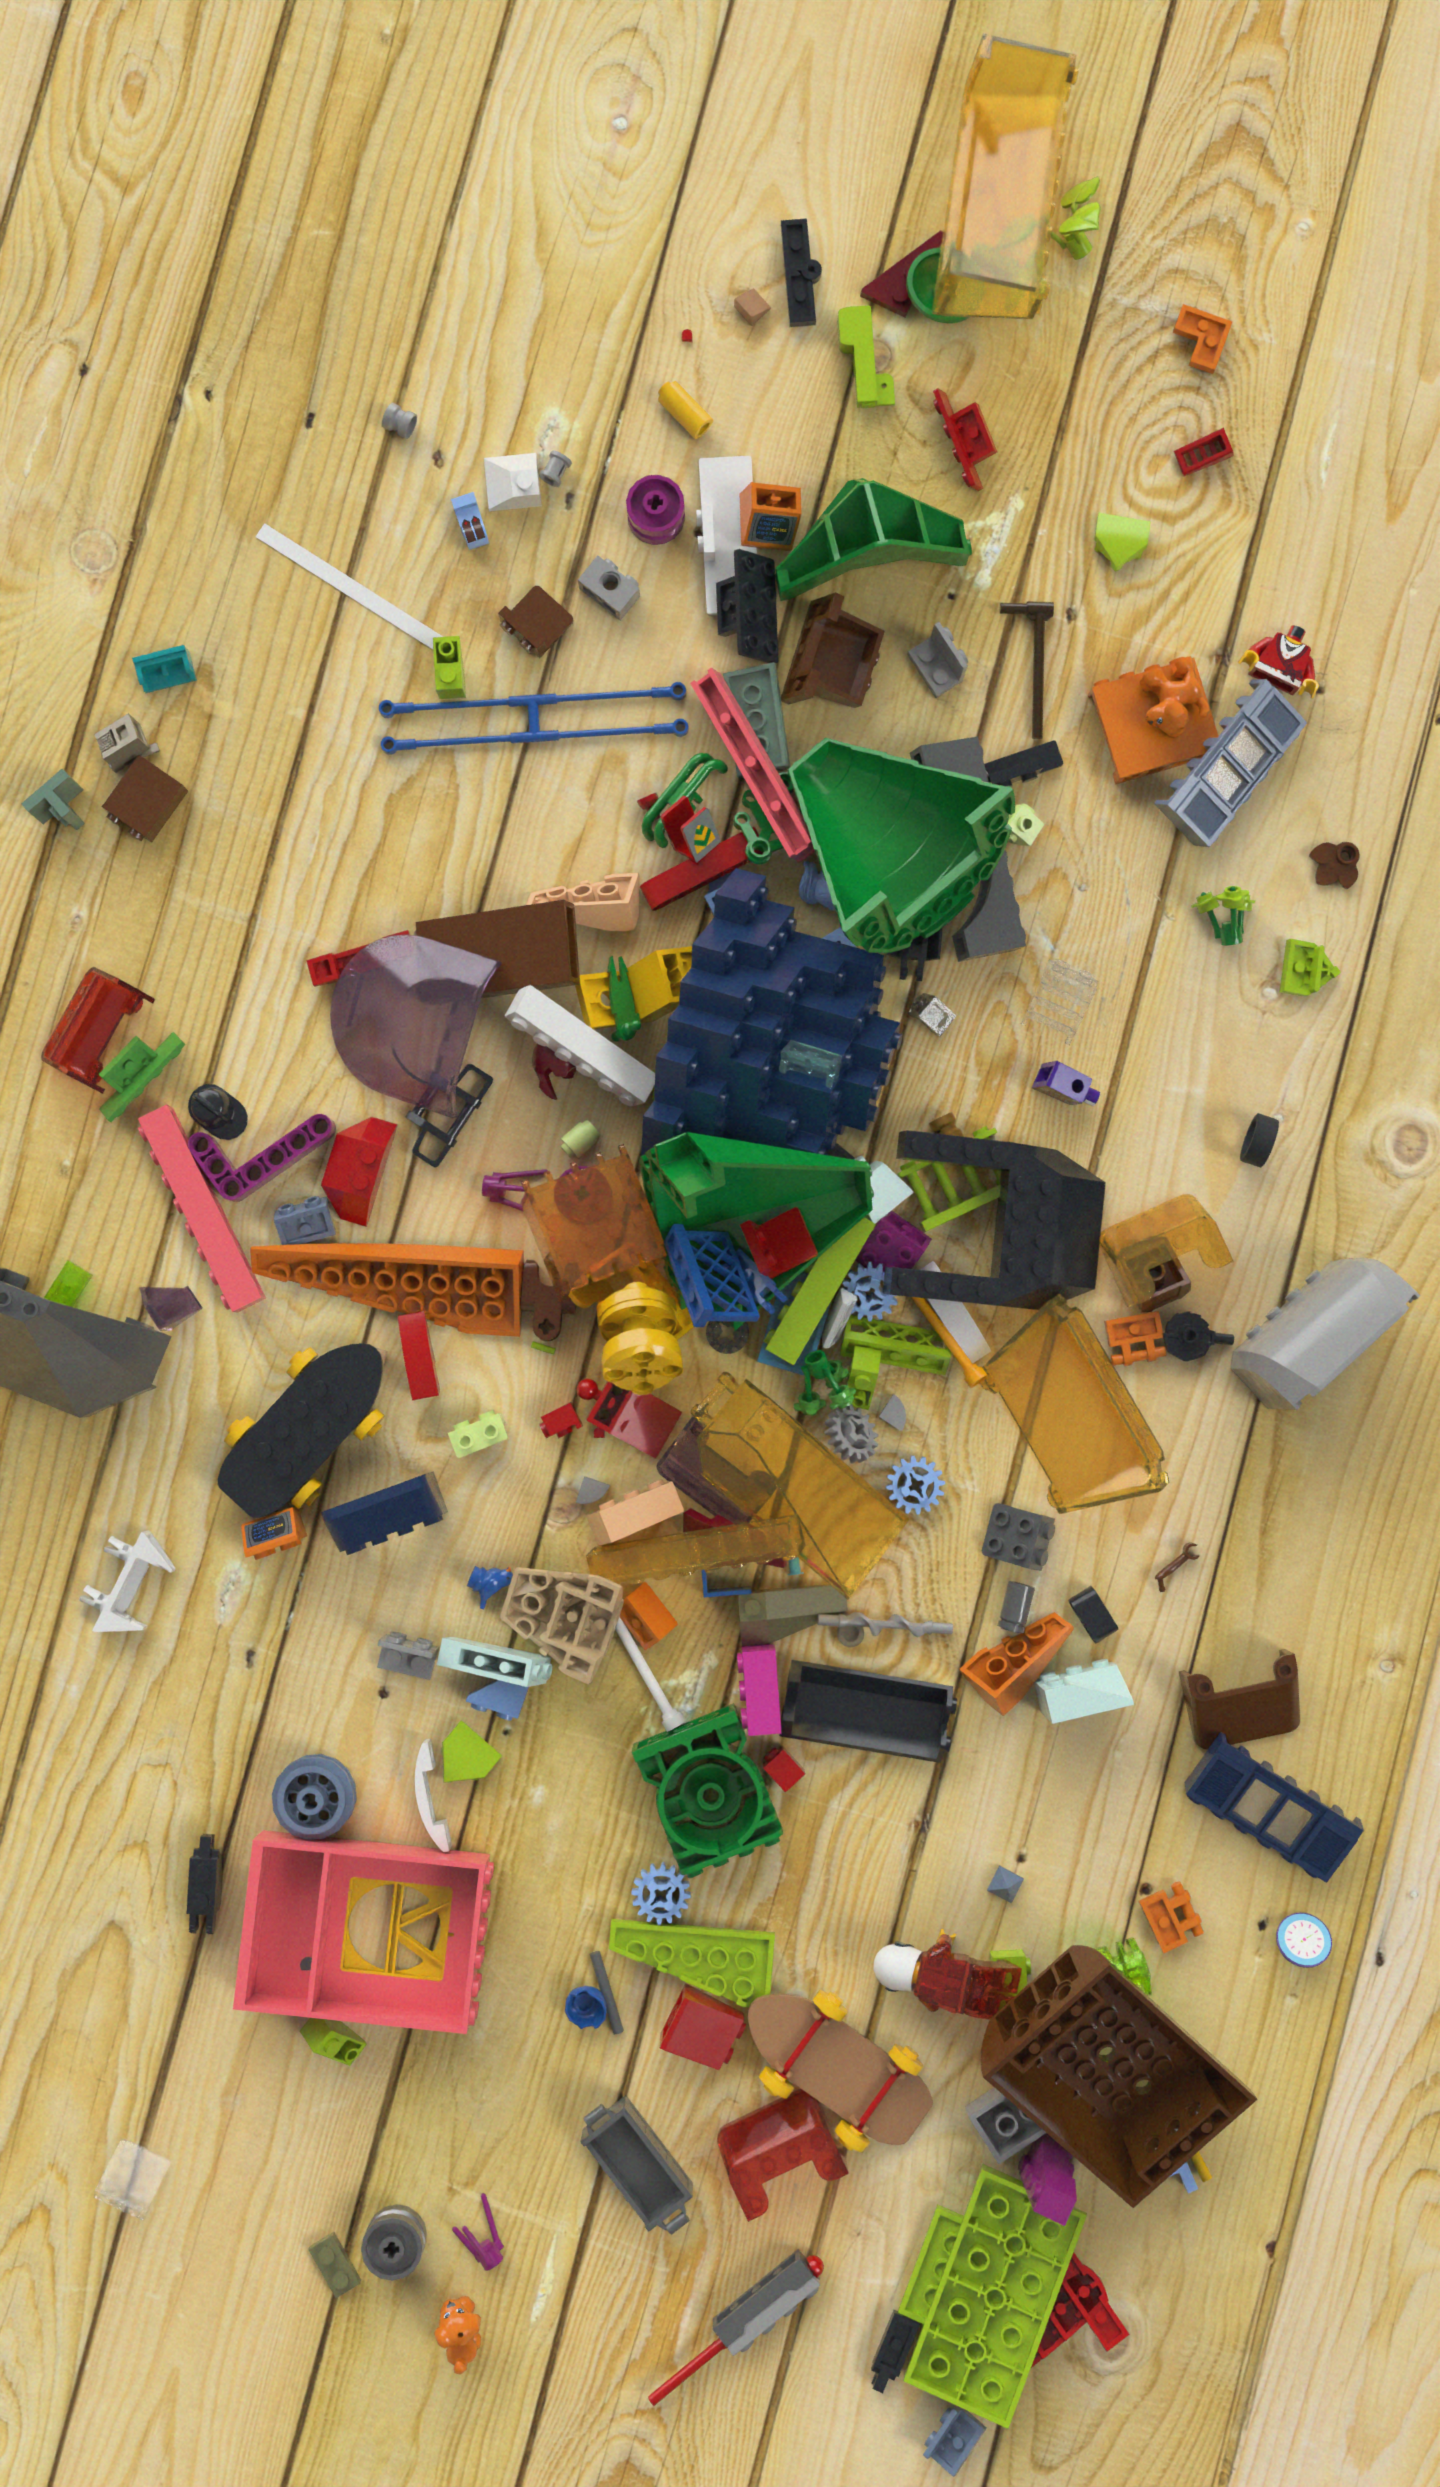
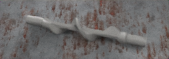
M853 1612L848 1616L842 1614H818L817 1618L818 1625L837 1626L838 1628L844 1626L870 1627L873 1636H878L883 1628L909 1630L915 1637H920L925 1633L929 1635L932 1633H953L952 1623L932 1622V1620L924 1623H911L897 1614L892 1615L887 1621L871 1620L861 1612Z

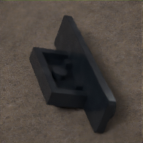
M1053 740L985 763L984 765L985 770L989 774V783L1012 787L1014 782L1022 780V783H1026L1038 778V774L1061 767L1063 760L1057 742Z

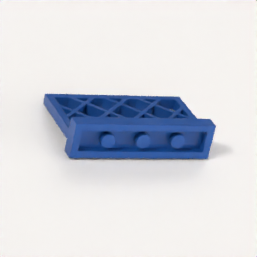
M673 1224L664 1240V1245L693 1326L705 1327L707 1321L757 1322L760 1315L729 1233L685 1231L683 1224ZM689 1240L695 1241L702 1247L699 1250L690 1245ZM711 1241H722L724 1250L712 1244ZM704 1249H707L718 1258L714 1261L702 1252ZM696 1259L700 1260L710 1268L707 1271H705L700 1266H698ZM722 1259L731 1265L732 1271L720 1265L719 1261ZM712 1270H715L726 1279L722 1282L710 1273ZM704 1280L718 1288L715 1293L705 1286ZM729 1280L739 1286V1293L726 1285ZM720 1291L733 1298V1302L729 1303L718 1295ZM712 1301L726 1311L714 1312ZM736 1302H739L747 1308L748 1312H743L734 1305Z

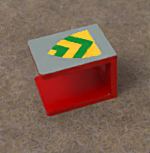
M682 796L660 816L673 850L695 863L721 842L709 809L703 807L694 814L690 801L686 796Z

